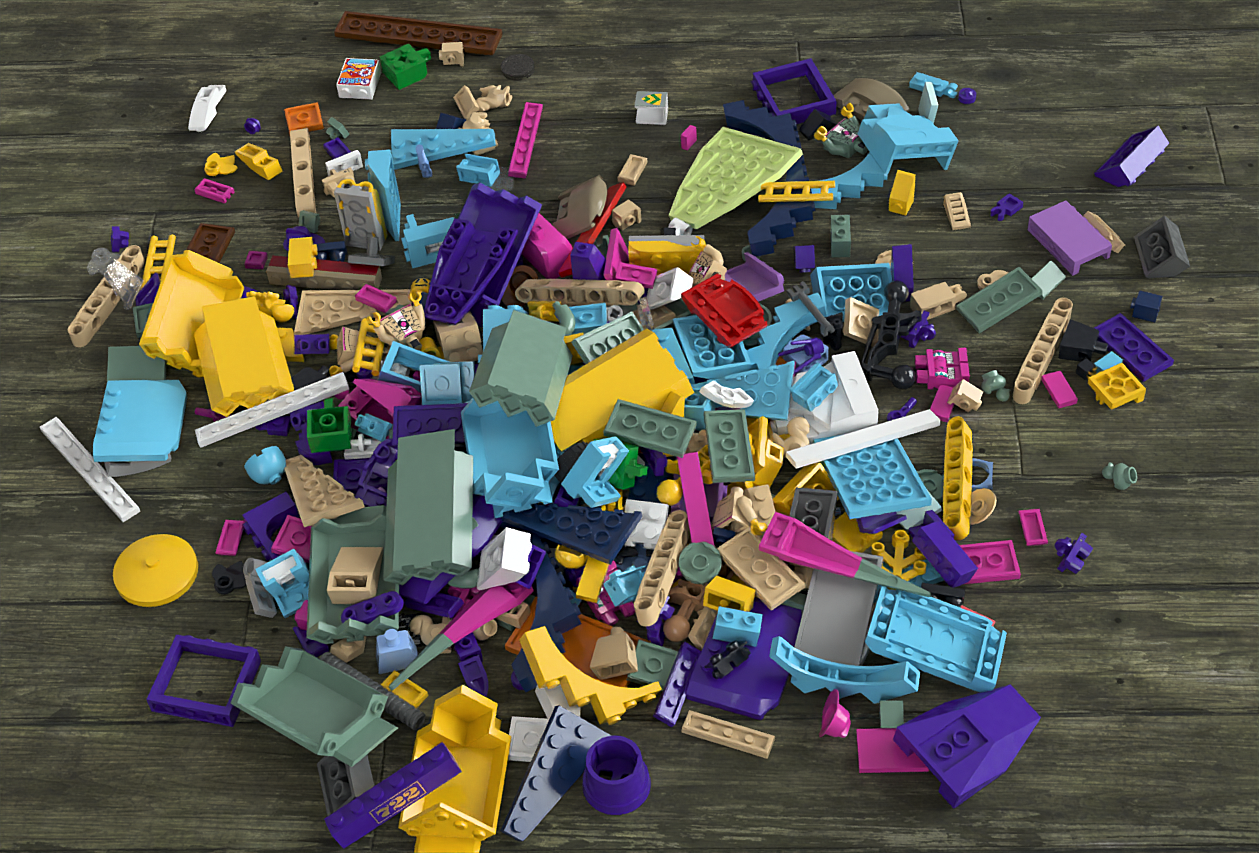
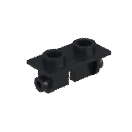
M842 312L825 317L834 327L835 331L833 333L828 331V335L823 337V344H829L834 351H838L842 347V342L840 341L842 340L843 327Z
M735 640L726 646L727 650L713 655L709 659L710 662L704 667L713 669L712 676L715 679H722L734 670L729 662L732 661L733 665L738 667L749 658L751 654L749 649L743 647L748 642H738Z

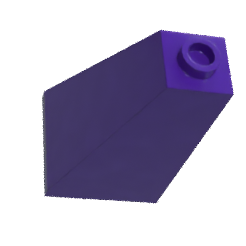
M575 242L570 254L573 279L606 280L603 275L606 259L594 244Z

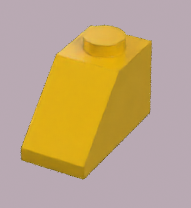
M901 170L897 171L889 198V211L907 215L914 202L915 174Z

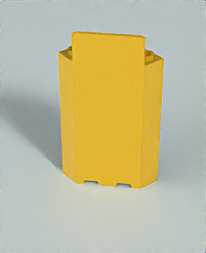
M184 250L183 254L170 255L139 342L147 356L153 359L157 356L166 360V364L180 370L183 367L193 371L192 375L196 377H204L193 333L205 321L202 306L241 299L244 286L237 276H232L233 271L231 268L190 250Z
M255 296L202 306L205 321L193 334L212 411L228 417L239 405L249 409L264 403L267 399L272 400L295 391L275 319L259 311Z
M646 328L567 375L555 420L550 421L554 443L561 452L575 443L587 442L589 444L594 439L607 437L604 436L603 431L618 399L661 411L672 390L678 391L685 398L694 394L687 376L683 370H678L674 363V358L666 348L663 349L660 346L659 338L653 331Z

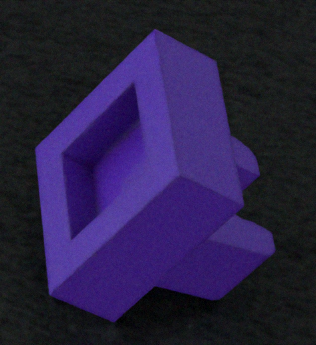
M112 226L111 250L112 252H119L120 248L128 247L129 233L120 231L118 226Z

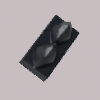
M923 582L921 584L922 589L930 592V597L943 600L957 607H961L962 603L964 604L965 589Z

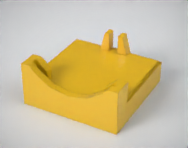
M1123 363L1088 378V384L1096 392V400H1100V405L1106 403L1111 410L1132 400L1136 403L1144 400L1146 388Z
M846 511L834 521L832 541L849 551L863 553L873 543L883 537L882 531L876 534L860 532L856 518L849 519Z

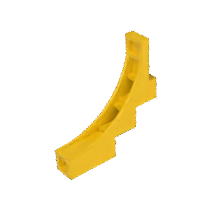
M545 626L525 632L519 639L539 689L544 687L552 689L561 685L569 707L574 705L582 707L591 703L600 725L607 722L608 725L619 722L621 720L620 717L626 710L635 707L637 702L642 700L644 703H648L656 699V694L662 690L658 681L640 688H625L605 684L589 677L574 667L560 653L551 640Z

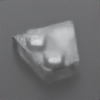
M116 259L111 260L104 277L111 284L116 296L120 295L124 302V309L129 310L144 280Z

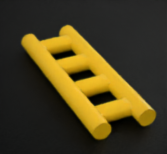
M835 180L766 182L761 185V190H766L765 195H759L758 201H833V193H828V189L835 188ZM821 188L820 193L809 194L810 189ZM784 189V194L773 195V190ZM792 189H803L802 194H791Z
M169 235L168 240L158 241L157 236H151L141 289L150 279L151 274H161L160 280H162L169 257L173 255L175 235ZM156 248H166V253H155ZM164 260L163 266H153L154 261Z
M366 318L361 320L352 371L357 373L360 371V368L372 370V375L378 376L385 343L380 341L379 337L366 336L367 332L376 333L373 329L374 325H370ZM364 345H374L376 350L366 349ZM362 356L372 357L374 361H363Z

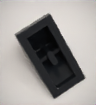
M814 109L801 125L799 131L809 141L815 138L814 133L820 126L825 127L828 133L837 123L829 115Z

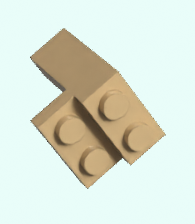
M470 311L456 325L433 320L436 336L446 361H477L478 355L483 354L478 325Z

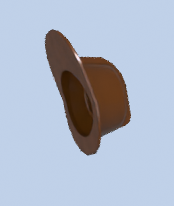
M526 265L515 267L502 297V301L506 306H525L526 303L516 298L515 291L525 280L538 279L536 272L531 267Z

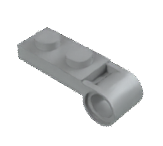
M248 558L244 564L243 572L254 612L257 615L273 618L277 614L273 597L264 588L255 570L266 564L267 561Z

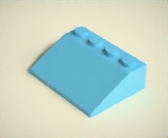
M391 150L368 151V159H365V168L369 170L368 182L372 183L373 189H376L379 193L387 230L395 241H399L401 201Z
M889 263L816 267L810 275L813 294L819 293L825 305L827 317L842 312L844 322L845 299L850 297L879 309V316L883 315V312H888L889 302L884 296V290L886 285L892 281Z
M697 315L673 319L674 327L693 376L715 380L751 370V362L742 341L733 347L717 341V336Z

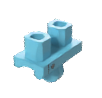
M367 413L365 416L359 414L355 421V425L359 427L358 432L381 442L386 440V436H389V429L393 426V424Z

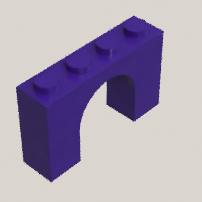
M287 492L242 515L245 522L242 526L247 535L251 534L253 536L252 541L256 548L260 547L262 549L261 554L267 562L281 556L271 551L274 542L270 539L273 533L282 527L287 515L299 518L296 505Z

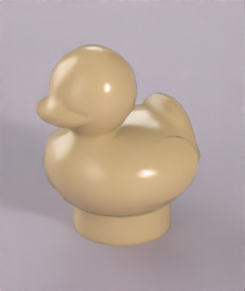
M491 620L474 630L475 638L477 640H486L497 632L496 621Z

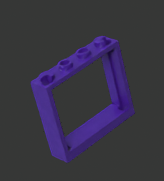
M811 58L753 73V80L751 81L753 91H756L759 102H762L763 107L767 106L768 113H772V117L790 113L791 119L795 120L796 124L805 122L814 109L829 116L836 114V99ZM806 75L820 101L779 111L765 85Z
M176 635L146 699L151 712L234 727L241 709L232 705L231 701L238 683L252 684L261 663L258 650L251 646L242 647L229 642L220 643L211 639L194 638L190 635ZM183 651L245 662L226 707L164 695Z

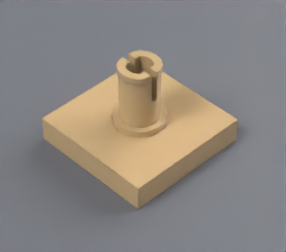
M851 297L845 299V318L842 328L844 335L866 344L872 327V318L879 316V309ZM879 329L876 330L872 347L878 342Z

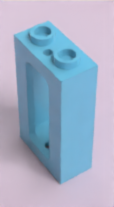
M393 341L378 380L410 385L421 393V382L391 371L393 364L399 363L420 371V365L449 361Z

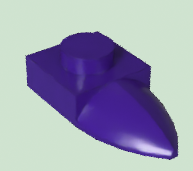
M479 655L458 663L469 689L487 697L488 678Z

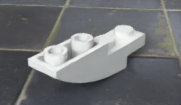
M225 85L201 87L192 107L189 131L196 130L201 132L207 129L217 114L215 107L226 92Z

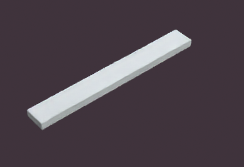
M343 372L198 428L195 430L200 448L349 390L346 377Z
M929 409L787 451L786 458L797 469L940 426V419Z
M57 417L40 426L42 433L122 522L140 512L139 507L112 477L107 476V472L98 462H94L93 456Z

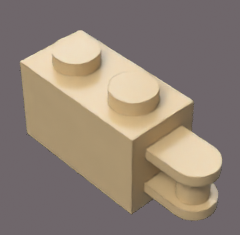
M946 282L911 293L910 308L912 311H921V314L924 310L930 312L928 320L955 310V304L963 301L967 294L965 291H962L960 284L949 287Z

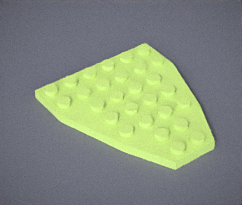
M722 127L700 150L685 176L668 215L670 220L678 218L691 225V228H700L733 210L760 192L762 184L775 182L781 178L803 155L802 150L797 147Z

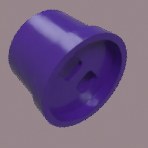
M614 735L601 738L588 750L582 788L586 800L594 809L609 815L630 813L640 807L650 793L651 779L647 766L642 759L640 749L632 740L626 737ZM607 771L613 773L611 780L599 777L600 772Z

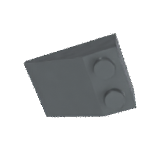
M796 487L790 517L799 520L832 541L838 491Z

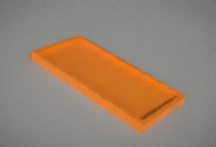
M535 597L531 603V613L521 628L516 627L505 644V650L516 655L520 652L522 646L519 639L525 632L531 629L535 618L538 597ZM582 614L578 617L582 624L562 634L565 639V643L562 645L566 651L562 655L578 670L580 669L581 672L605 684L627 688L631 682L626 680L628 674L600 680L590 669L597 640L601 637L609 636L613 626ZM625 632L633 641L635 649L638 639L651 643V641Z

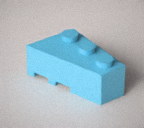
M652 329L659 338L660 346L663 349L666 348L674 358V363L678 370H683L690 384H695L673 329Z

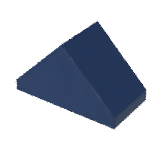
M440 113L436 129L462 128L466 119Z

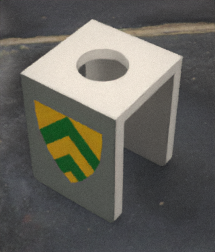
M637 91L635 108H638L636 124L666 125L668 114L667 92Z

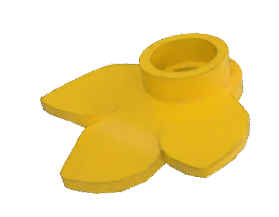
M213 153L207 158L204 168L205 173L209 176L233 173L237 170V166L234 165L235 157L231 155L220 158L217 153Z

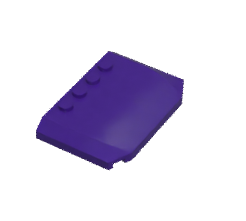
M755 597L754 605L750 612L763 615L756 647L743 646L749 649L751 653L749 658L738 667H735L732 661L729 662L734 670L722 679H715L712 676L713 669L705 668L704 666L710 662L709 659L713 655L727 650L726 646L731 643L713 639L714 620L690 678L686 699L762 720L770 709L773 710L779 705L790 673L769 657L772 640L780 636L791 646L795 647L802 612L801 609L780 604L771 611L759 598Z

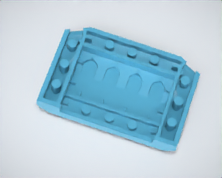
M179 380L108 381L93 442L94 462L166 461L168 454L171 451H176L179 447L187 402V392Z
M886 586L881 587L865 639V643L872 652L894 661H908L916 669L977 692L993 691L997 682L1007 634L1004 630L1000 633L992 626L993 622L988 618L936 598L897 589L885 590Z

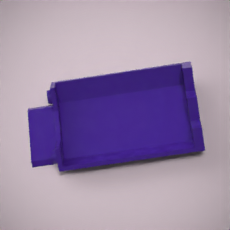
M482 183L472 186L458 219L470 221L477 230L498 233L502 226L517 229L518 233L503 264L477 302L470 309L478 327L481 328L483 327V309H488V306L492 305L499 306L542 204L528 196L518 198L504 189L494 191Z

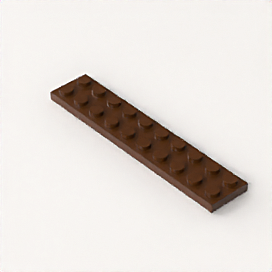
M350 11L344 12L334 31L335 37L400 45L409 43L411 46L442 49V43L462 42L464 52L494 55L502 37V29Z

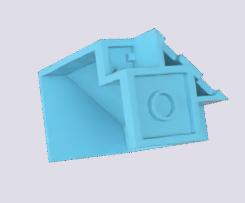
M472 398L461 411L466 451L467 454L473 456V494L485 496L486 503L493 504L495 518L502 517L503 512L514 510L516 513L532 508L531 505L543 502L544 505L552 503L549 480L557 473L559 466L551 422L536 427L527 411L507 417L498 401L479 408L474 398Z

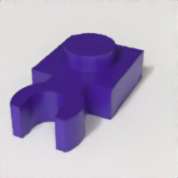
M1009 193L997 202L996 207L991 209L990 216L999 214L998 221H1002L1006 214L1011 217L1023 208V202Z
M658 617L656 623L646 626L647 638L652 644L663 647L665 634L663 623Z

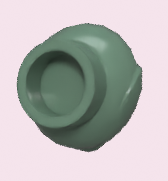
M997 370L982 375L983 382L981 388L986 394H991L992 391L997 390L996 397L999 401L1003 402L1009 399L1011 390L1004 388L1006 379L999 375Z
M1109 462L1102 470L1103 477L1113 479L1114 487L1119 490H1125L1137 481L1135 468L1128 467L1124 463L1114 466Z

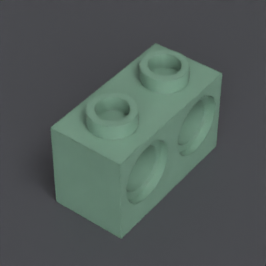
M831 215V257H850V215Z

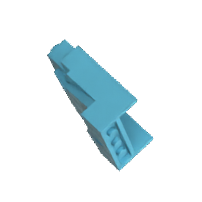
M899 103L869 105L857 133L885 174L889 173L894 159L935 157L943 169L947 170L958 144V139L949 127L938 128L930 119L925 118L924 115L912 116Z

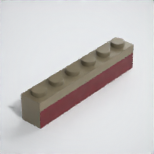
M272 255L266 270L270 284L328 290H361L365 284L379 289L382 280L380 266L316 259L317 268L314 269L313 277L291 278L288 269V257Z

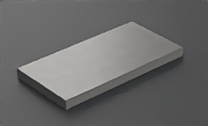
M850 551L882 568L883 556ZM814 568L794 648L826 661L860 666L878 584Z

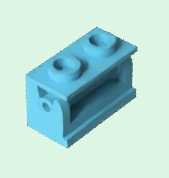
M465 154L466 159H463L456 167L460 181L475 184L482 183L485 186L491 187L500 174L497 159Z
M817 362L790 388L793 401L811 412L830 393L835 391L838 383L835 373H831Z
M633 565L623 572L617 570L609 575L610 579L603 585L615 607L635 601L645 574L641 570L645 568V565L637 568Z
M719 606L713 639L728 642L735 640L738 642L747 641L746 645L756 647L763 614Z

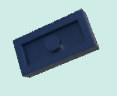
M345 241L316 244L318 255H315L316 259L326 260L327 257H330L331 261L344 262L345 255H348Z

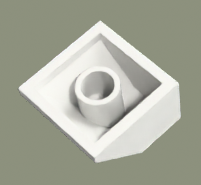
M678 267L657 275L653 289L648 288L644 311H650L682 298L681 293L692 288L693 278Z

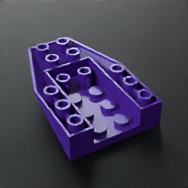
M1010 684L995 688L993 691H985L945 702L898 726L893 741L907 756L915 753L941 782L938 792L954 809L1007 771L1041 717Z

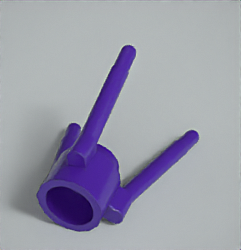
M816 337L807 340L791 341V345H805L779 352L778 356L804 351L807 356H812L794 369L795 374L813 361L820 359V354L824 353V345L821 339Z

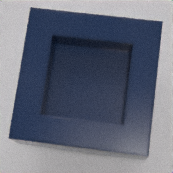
M714 527L712 534L714 545L717 547L721 546L735 536V531Z

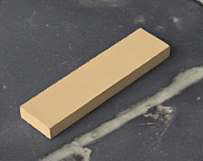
M689 710L682 726V733L767 759L775 741V736L691 710Z

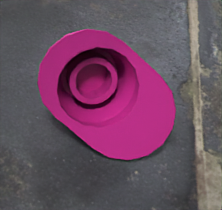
M837 689L831 691L825 702L819 737H823L826 734L832 737L845 738L848 734L851 724L850 713L839 704V691Z

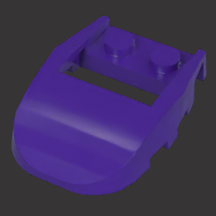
M393 439L382 441L363 467L357 493L354 497L363 500L364 507L382 505L387 507V493L367 484L372 474L388 480V469L397 460L394 459L396 447L392 445Z

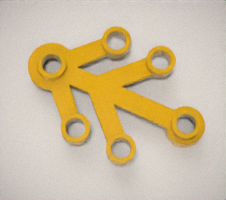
M897 530L892 535V545L895 547L894 558L884 551V544L880 542L872 544L871 553L883 556V561L893 569L892 574L909 581L918 575L926 573V563L920 561L925 560L926 557L917 547L914 554L903 559L904 549L909 545V535L906 531ZM882 564V569H884V570L890 572V571H889L888 569H886V568L883 566V564ZM913 564V569L902 574L903 569Z

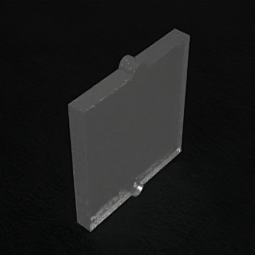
M499 166V176L491 187H487L494 191L502 189L513 191L514 177L508 176L509 167Z

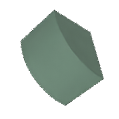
M879 701L880 728H897L904 724L903 701Z

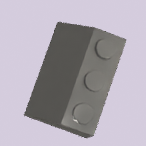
M1163 216L1134 236L1146 278L1175 277L1190 267L1179 228L1167 217Z
M368 755L363 757L353 767L332 756H324L317 763L327 816L374 787Z

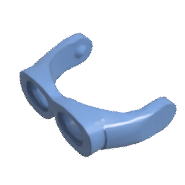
M419 144L416 146L419 168L422 170V176L429 178L432 176V170L425 156L424 148Z
M972 458V466L982 467L989 476L983 483L972 485L971 492L982 488L992 489L993 462Z

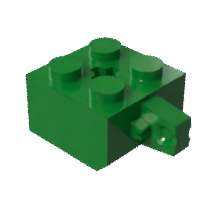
M409 43L380 56L382 73L398 90L424 79L427 75L426 62L431 60V53L427 48L416 51Z
M333 398L325 399L324 408L307 410V439L311 453L352 449L351 415L348 406L335 407Z
M610 437L597 438V439H594L593 441L601 440V439H606V438H610ZM621 441L629 452L608 481L613 487L623 490L634 487L635 476L647 475L648 467L637 463L638 445Z

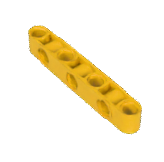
M960 416L951 418L947 423L944 459L943 522L954 533V540H962L967 537L971 516L972 431Z

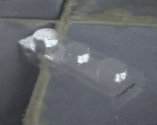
M642 297L639 299L640 304L637 305L641 325H646L647 329L654 330L655 327L647 297Z

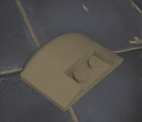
M855 78L833 95L836 99V106L841 109L843 106L846 107L848 103H851L854 107L852 115H855L861 121L864 119L869 105L899 103L906 112H909V106H907L905 100L897 91L885 83L874 79Z
M600 175L573 186L558 196L560 206L557 221L553 223V226L566 239L592 229L595 226L592 222L593 219L601 216L606 202L607 187Z

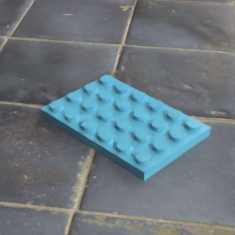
M841 435L813 439V444ZM898 438L821 461L835 491H838V497L849 519L931 506L932 498Z

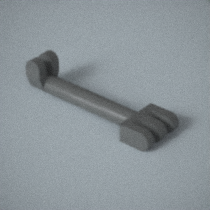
M804 281L799 283L802 289L797 285L793 286L795 293L790 288L786 290L787 295L793 302L800 299L820 323V331L823 337L828 335V331L830 333L835 331L831 323L827 321L808 298L807 294L810 293V290Z

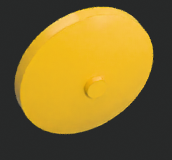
M168 534L151 535L135 541L120 554L114 565L113 580L119 594L129 603L142 607L161 606L178 599L189 590L198 573V561L193 548L182 538Z

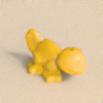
M254 291L246 293L247 297H256L259 311L273 317L277 322H287L294 314V307L285 304L286 300L279 299V294Z

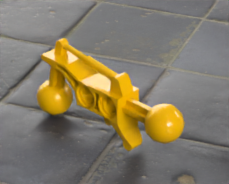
M749 433L751 453L754 455L755 448L752 446V435ZM705 445L698 451L703 483L712 484L708 445ZM667 460V466L665 467L667 473L680 475L678 460ZM681 477L676 480L668 479L659 484L656 494L662 504L672 506L678 504L682 499Z

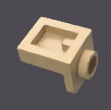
M364 636L362 641L347 642L346 638L331 645L330 653L347 663L364 653L366 636Z

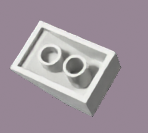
M506 527L482 549L477 582L478 590L517 582L528 573L530 564L527 561L532 548V543L530 542L531 534Z

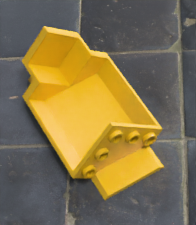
M464 685L436 699L431 724L417 731L411 762L443 742L454 756L462 772L401 811L398 828L406 831L410 836L417 837L414 853H479L481 841L496 834L512 736L500 731L501 720L496 718L498 704Z

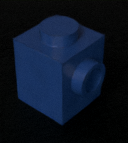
M1139 290L1137 298L1133 297L1130 308L1134 309L1132 317L1155 323L1163 296Z

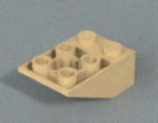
M341 547L330 571L327 593L332 604H357L376 597L383 547Z

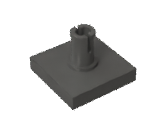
M369 236L367 237V252L348 255V263L386 266L395 263V256L378 254L379 237Z

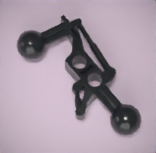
M896 280L891 281L885 287L884 296L889 302L888 312H883V315L872 318V327L860 365L863 372H867L868 381H872L873 376L891 380L896 388L906 390L912 387L916 380V374L912 367L899 365L892 369L878 365L888 355H897L900 336H907L909 329L916 322L922 320V314L919 310L911 313H899L900 304L906 301L909 289L902 281ZM880 329L879 340L869 353L868 364H864L876 330Z

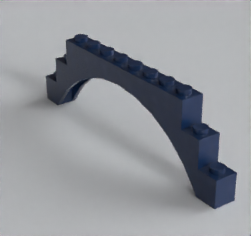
M744 100L723 104L729 129L797 147L802 150L801 143L798 142L800 141L798 131H795L797 130L796 121L791 119L790 113L772 117V113H768L767 106L749 110V106L745 107ZM803 155L787 170L785 182L809 181V178L805 177L807 176L806 165H802L805 164ZM792 189L791 194H802L803 189ZM814 201L777 202L760 222L747 231L752 255L757 257L774 253L773 245H777V239L794 236L793 228H796V223L813 220L812 212L816 211Z
M503 521L497 529V533L500 534L506 527L531 534L530 542L546 551L536 575L538 598L535 618L530 631L545 626L551 640L560 653L563 654L566 651L562 645L565 643L562 634L582 624L578 617L581 615V612L576 602L571 603L570 600L574 599L569 587L564 588L563 584L566 581L561 571L556 572L555 569L559 568L554 556L549 557L548 554L552 552L546 541L542 543L541 539L543 537ZM521 648L511 665L526 693L536 688L537 682L523 648Z

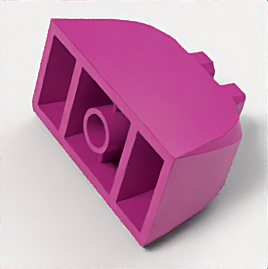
M538 213L521 254L546 279H556L560 276L558 271L573 247L553 225Z

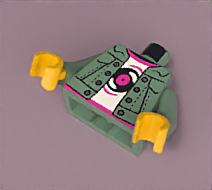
M848 103L846 107L843 106L841 109V114L848 117V119L844 118L828 133L823 126H820L814 133L815 139L822 140L824 150L829 151L832 155L850 158L856 152L864 155L868 151L857 134L860 124L855 115H852L854 107L851 103Z

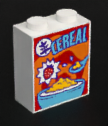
M346 58L336 84L339 98L372 100L381 75L379 60Z

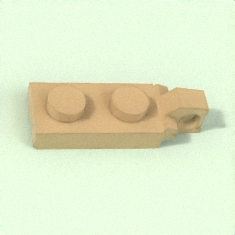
M1089 211L1084 214L1083 217L1106 240H1109L1112 245L1111 250L1119 253L1125 246L1119 239L1120 237L1098 215Z

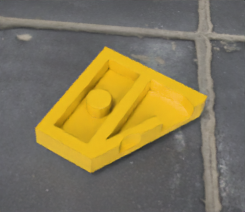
M277 328L286 362H304L303 354H294L295 334L293 329Z

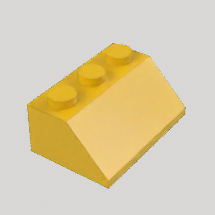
M820 462L804 466L772 500L775 512L790 516L796 487L835 491L822 464Z

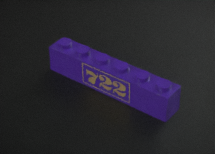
M442 742L324 819L332 837L344 849L462 771L454 756Z

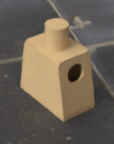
M613 627L609 636L601 637L596 642L590 669L600 680L638 672L635 645L628 634L620 627Z

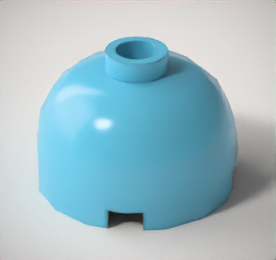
M271 446L261 450L263 454L258 457L256 454L251 456L244 465L249 477L259 484H276L281 480V476L285 472L286 459L279 447Z

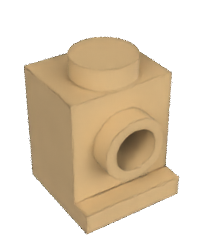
M442 43V50H439V60H443L444 65L460 64V66H464L463 43Z
M629 199L612 210L614 226L623 231L635 222L640 223L641 209Z
M963 379L952 389L947 403L950 405L954 403L967 412L972 409L976 411L982 403L980 399L983 391Z

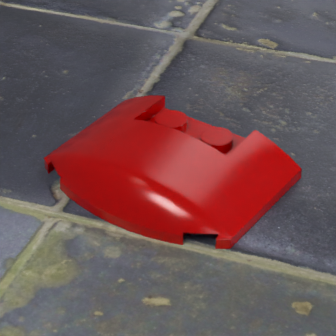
M717 273L681 293V297L691 314L695 313L717 336V341L728 347H733L766 328L768 324L767 321H764V311L756 298L732 279L730 282L720 279L722 275Z

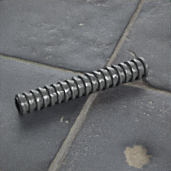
M325 652L319 658L388 696L384 711L405 723L406 726L417 730L423 725L426 717L424 712H420L413 705L406 701L404 702L402 698L383 688L382 685H378L377 682L363 675L357 669L352 668V666L347 665L346 662H342L341 659L332 655V653Z

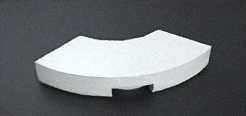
M715 381L704 385L699 391L711 401L730 408H746L751 406L754 401L741 388L730 389L719 385Z

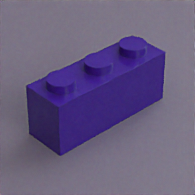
M939 521L921 527L912 540L950 587L955 588L969 582L979 569Z

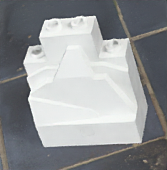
M855 351L833 355L831 362L824 366L831 373H835L838 386L833 393H830L811 412L793 401L791 395L788 421L771 420L772 432L777 435L789 434L787 431L788 422L792 418L800 416L805 418L810 425V432L806 436L811 445L813 444V439L848 434L877 425L878 408ZM806 372L797 373V375L793 377L792 386Z

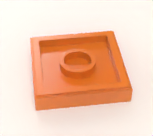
M318 102L284 109L289 134L291 130L308 128V132L324 129Z

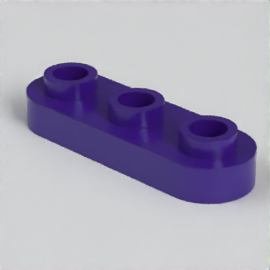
M390 591L344 609L341 614V621L344 623L350 618L369 624L380 615L384 617L394 615L402 609L404 604L403 598L397 592Z

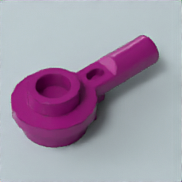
M199 407L195 409V415L212 418L214 422L226 418L211 409Z

